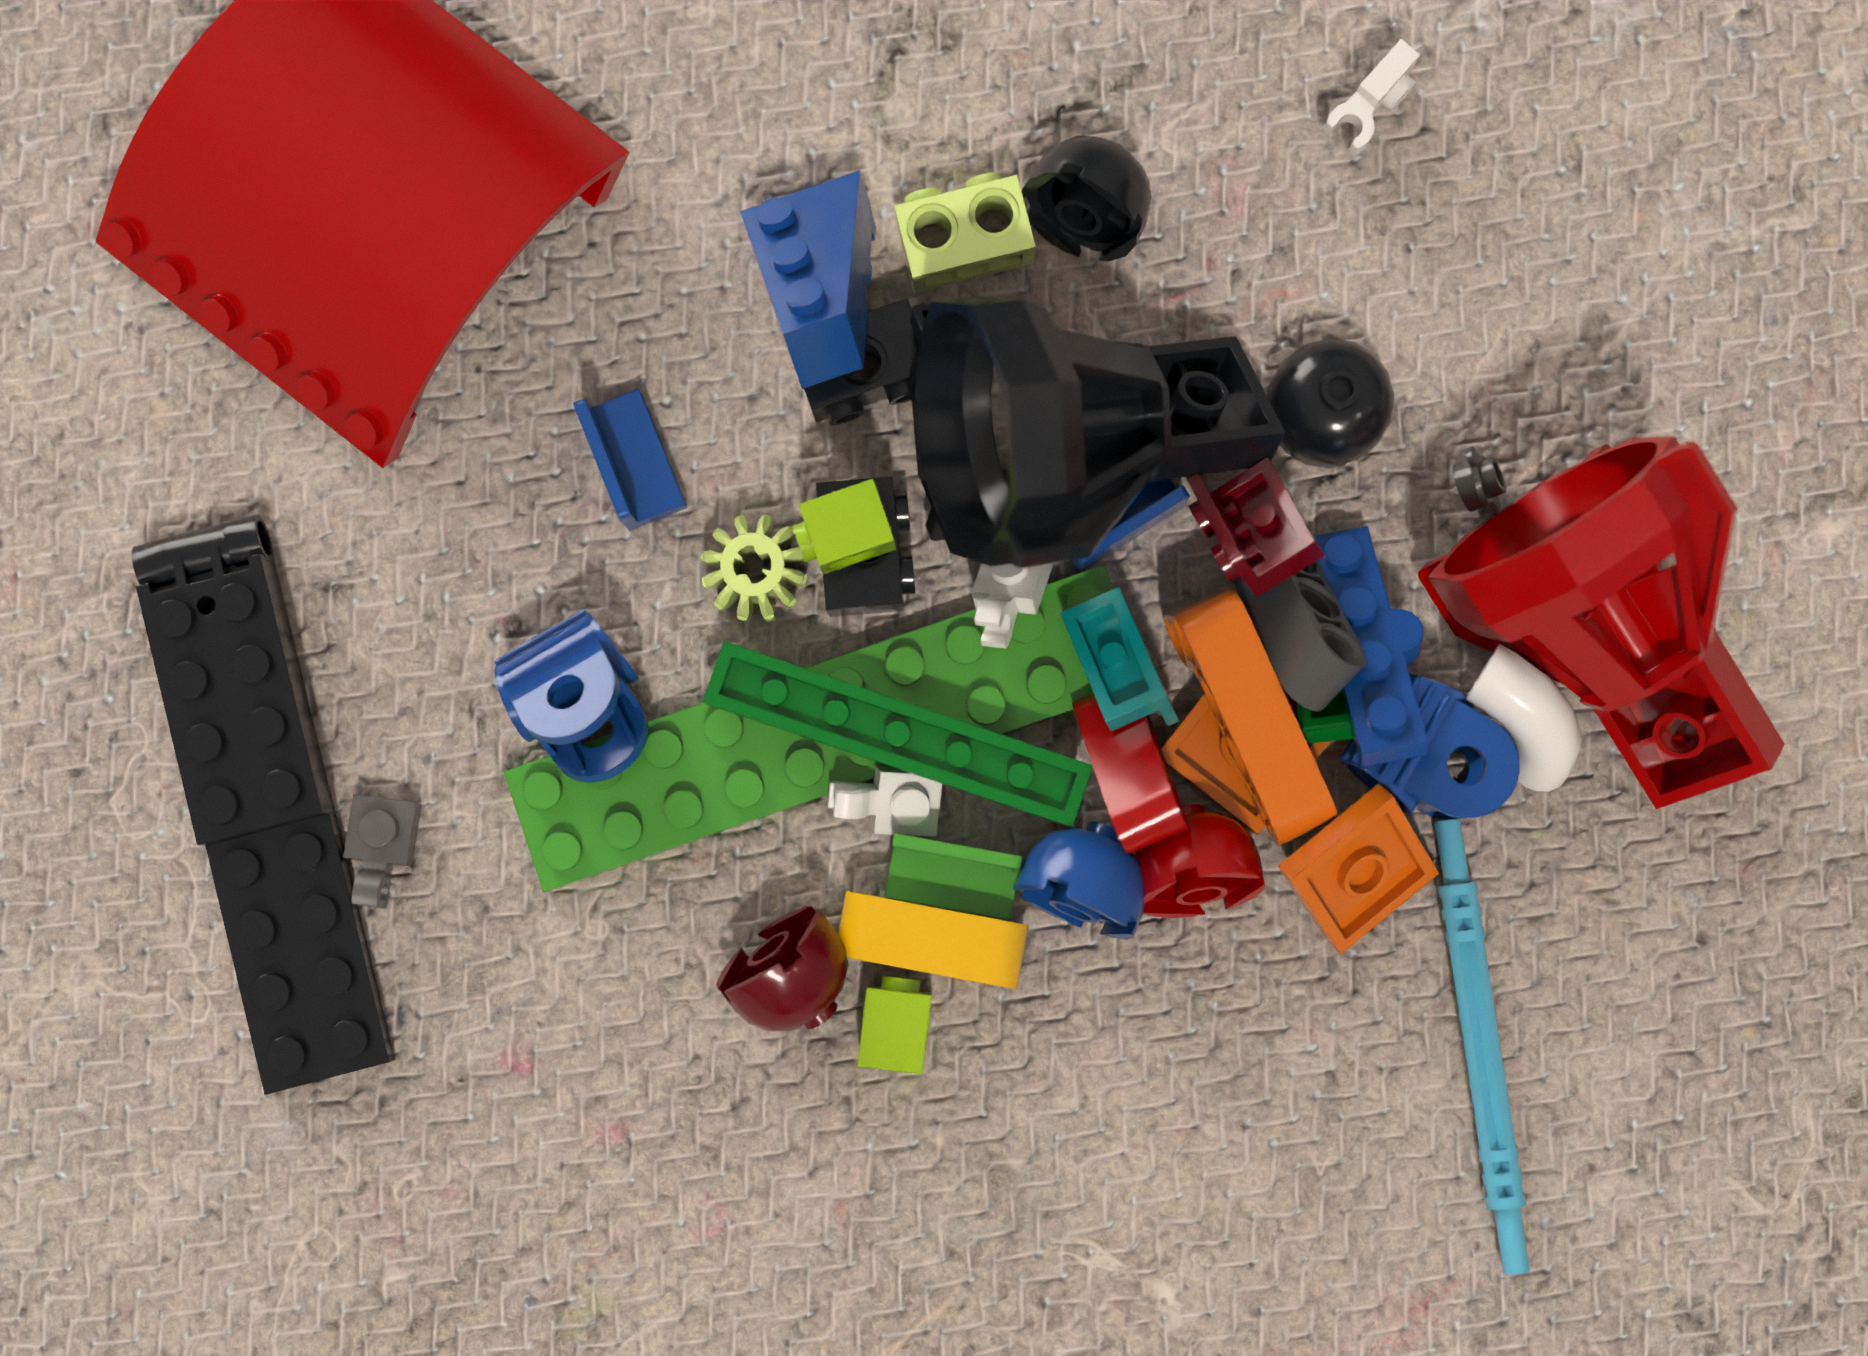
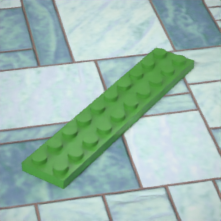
M1105 565L1047 584L1037 614H1017L1012 637L1006 649L981 645L980 640L985 626L975 625L974 619L977 609L805 668L1005 735L1074 711L1073 701L1093 693L1060 613L1112 590L1113 586ZM701 703L648 721V737L642 752L626 770L610 779L599 782L576 781L566 776L550 755L503 772L542 891L550 892L828 796L829 781L866 783L874 780L876 765H887ZM612 734L584 743L583 746L588 748L599 747L605 744Z

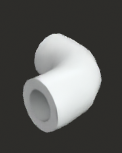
M1499 644L1472 686L1466 700L1501 722L1513 736L1520 762L1518 782L1534 791L1549 792L1559 788L1573 772L1582 742L1578 722L1571 703L1547 675L1515 652Z

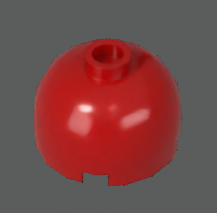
M1199 804L1182 805L1190 829L1135 851L1142 872L1144 913L1149 916L1182 918L1205 915V911L1199 904L1223 898L1226 910L1257 897L1265 889L1261 859L1252 836L1240 823L1221 813L1205 812L1204 807Z

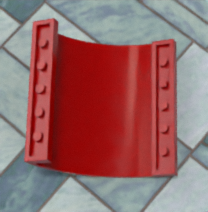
M234 0L205 30L183 57L146 112L118 169L95 242L381 468H384L398 459L417 416L413 411L425 387L451 343L485 295L525 247L577 196L581 197L592 207L605 202L630 152L433 0Z

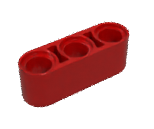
M1094 693L1073 701L1072 706L1109 816L1126 853L1130 854L1190 829L1150 716L1147 715L1111 731L1105 722Z

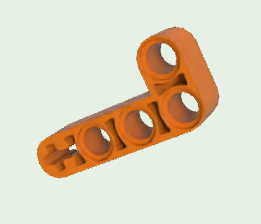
M1232 588L1217 590L1164 615V624L1175 650L1187 668H1193L1256 809L1274 843L1280 846L1337 818L1338 813L1331 794L1251 618L1235 590Z

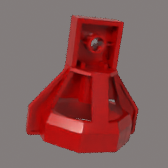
M1675 436L1632 438L1613 448L1607 444L1596 448L1588 454L1583 462L1547 478L1501 509L1500 513L1491 516L1473 528L1458 541L1449 553L1427 562L1418 572L1419 580L1455 636L1492 653L1501 644L1518 654L1550 679L1565 685L1581 698L1579 702L1593 708L1656 809L1771 770L1785 745L1714 628L1737 506L1701 447L1696 442L1689 441L1680 445ZM1674 553L1675 565L1663 569L1661 561Z

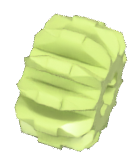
M741 515L735 518V527L739 536L731 539L720 528L713 532V537L724 548L723 553L712 550L703 551L701 560L711 567L720 568V570L703 577L702 584L707 590L725 587L718 594L714 602L719 610L725 611L729 609L739 599L737 618L741 622H749L752 617L754 604H759L765 621L770 622L775 620V610L771 603L775 598L778 597L784 606L789 609H793L797 605L796 599L785 587L787 584L797 587L807 586L809 578L805 573L789 569L790 567L802 564L804 559L799 547L786 550L795 537L794 530L791 527L786 526L780 529L771 538L773 520L770 516L762 515L758 521L756 533H751L746 518ZM752 555H758L763 563H771L770 571L762 569L766 578L758 583H752L747 574L739 575L740 567L748 568L744 560Z

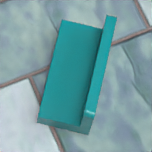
M1119 587L1060 613L1105 722L1111 731L1156 711H1160L1167 726L1179 722L1140 629Z

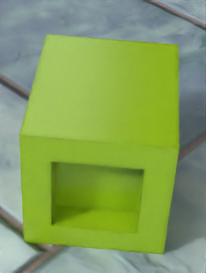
M873 479L798 504L804 522L792 526L804 562L817 559L823 575L896 550L895 540Z
M882 975L881 987L869 985L866 988L857 1067L923 1074L932 993L919 991L920 979Z

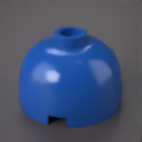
M1090 821L1086 830L1066 827L1053 831L1043 837L1031 848L1022 863L1013 885L1014 890H1024L1021 898L1069 924L1081 928L1084 921L1089 923L1104 922L1100 934L1111 938L1125 940L1133 938L1145 907L1143 898L1144 886L1138 857L1134 853H1126L1115 828L1095 821Z

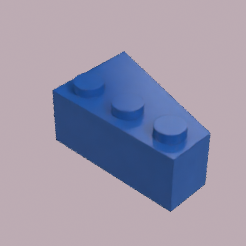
M860 170L780 198L766 200L760 205L740 211L801 388L804 389L862 369L864 367L869 311L866 303L867 283L871 282L872 277L870 249L871 241L875 240L876 225Z

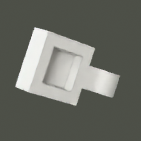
M1400 39L1363 80L1353 96L1332 110L1323 131L1330 135L1340 123H1352L1358 129L1359 136L1354 139L1347 152L1352 156L1361 153L1373 136L1375 129L1374 114L1382 106H1385L1389 111H1393L1415 85L1416 81L1409 75L1420 54Z
M981 563L971 593L977 608L974 619L975 625L985 626L980 640L982 646L1006 649L1012 637L1017 614H1037L1053 564L1018 568L1013 564L988 566Z
M876 765L874 784L829 781L827 807L834 808L833 816L836 818L861 819L870 816L869 827L874 834L894 835V833L908 836L936 837L942 784L890 766Z

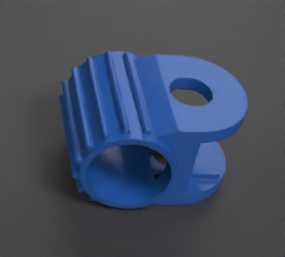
M585 608L497 658L494 662L496 665L494 673L497 688L515 728L527 742L537 739L566 776L580 782L604 781L626 770L642 752L648 737L649 723L646 712L631 686V683L639 678ZM606 721L614 724L613 734L605 744L596 748L583 746V738L594 733Z
M1410 673L1428 739V754L1361 767L1355 741L1350 739L1339 757L1343 761L1342 763L1368 788L1372 789L1378 783L1394 796L1402 812L1411 815L1414 809H1417L1430 817L1442 820L1476 818L1497 810L1513 793L1520 771L1518 751L1510 735L1494 720L1473 709L1475 705L1466 700L1468 695L1439 682ZM1453 751L1458 753L1466 764V775L1460 784L1453 780L1447 768L1449 756Z

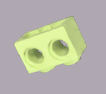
M997 172L985 173L966 181L965 188L941 193L939 188H925L908 194L904 198L905 203L894 205L896 225L914 293L1034 264L1036 245L1017 175L1002 178L1001 174ZM998 210L1005 213L1011 223L1005 230L991 233L983 230L978 225L977 219L986 211ZM938 225L948 231L950 238L940 247L928 248L917 241L916 235L926 226Z

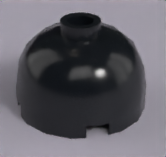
M1075 136L1051 147L1031 172L1022 189L1023 199L1026 197L1030 204L1027 210L1030 225L1046 241L1064 252L1077 257L1082 252L1081 246L1092 251H1102L1098 261H1113L1127 256L1136 246L1150 213V181L1143 166L1123 146L1101 137Z
M1329 338L1306 344L1284 359L1268 385L1267 397L1286 432L1280 443L1285 453L1306 465L1335 468L1358 460L1377 446L1391 423L1394 391L1388 371L1374 353L1353 341Z

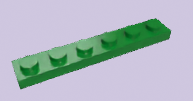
M723 641L703 699V703L1071 828L1074 825L1093 768L1091 764Z

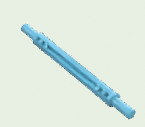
M1460 818L1436 821L1434 823L1444 885L1438 886L1439 898L1442 901L1443 909H1441L1446 927L1445 938L1446 944L1449 947L1477 1129L1479 1160L1482 1162L1483 1185L1486 1188L1487 1209L1494 1210L1503 1273L1507 1275L1523 1274L1530 1271L1520 1207L1526 1206L1525 1192L1522 1189V1172L1518 1163L1519 1153L1518 1147L1515 1144L1484 943L1485 933L1484 927L1481 924V907L1478 904L1477 881L1470 882Z

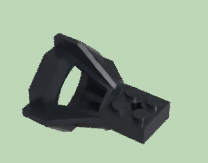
M979 296L916 304L911 311L909 321L918 340V346L910 369L917 472L931 505L925 527L932 541L945 540L949 552L988 566L1013 564L1018 568L1090 558L1149 482L1189 477L1197 472L1200 475L1248 469L1267 457L1272 460L1286 433L1236 336L1154 346L1114 342L1055 328L1046 308L1023 299ZM993 368L1000 385L1008 428L1010 470L1002 472L993 431L991 406Z

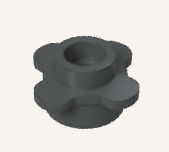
M1473 446L1466 448L1467 460L1453 465L1454 480L1465 507L1468 511L1472 512L1489 506L1494 515L1500 513L1501 504L1498 495L1506 493V485L1497 461L1494 457L1486 459L1484 455L1479 456Z

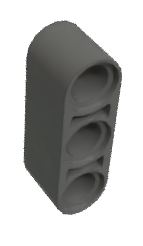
M1318 561L1258 597L1255 596L1241 576L1236 579V591L1251 618L1282 687L1301 706L1311 711L1323 710L1366 665L1367 659Z

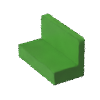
M894 833L893 851L884 897L1011 920L1016 892L1013 889V885L1021 869L1023 856Z

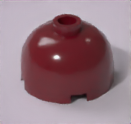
M804 906L784 915L759 932L758 936L766 939V941L750 957L741 948L730 959L719 975L716 983L717 988L731 1007L745 1021L765 1031H790L802 1025H805L807 1029L816 1028L834 1014L838 1007L835 999L843 989L849 964L846 947L831 923L819 908L815 911L812 906Z

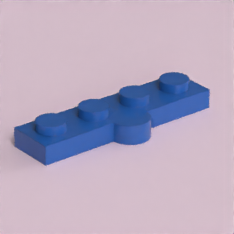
M1368 526L1314 536L1325 555L1317 561L1367 659L1366 665L1342 690L1361 767L1427 755L1428 739L1407 668V664L1412 663L1418 658L1423 648V625L1412 612L1403 609H1391Z

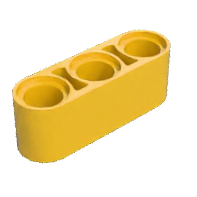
M846 891L838 935L846 947L847 958L1017 989L1029 925Z

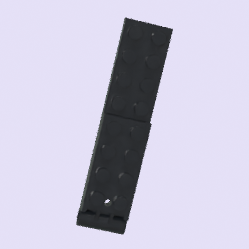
M259 514L134 546L132 549V563L139 585L136 586L196 843L197 845L206 846L264 1095L394 1061L395 1056L359 907L357 904H351L352 878L347 858L343 857L344 845L274 561L272 542L265 522ZM215 601V610L210 614V604Z

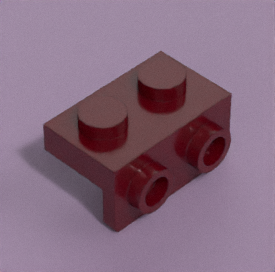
M1269 457L1258 462L1214 491L1199 472L1187 478L1198 499L1189 505L1191 513L1208 538L1216 534L1219 540L1218 544L1210 548L1215 560L1230 581L1241 576L1256 597L1325 556L1280 473Z

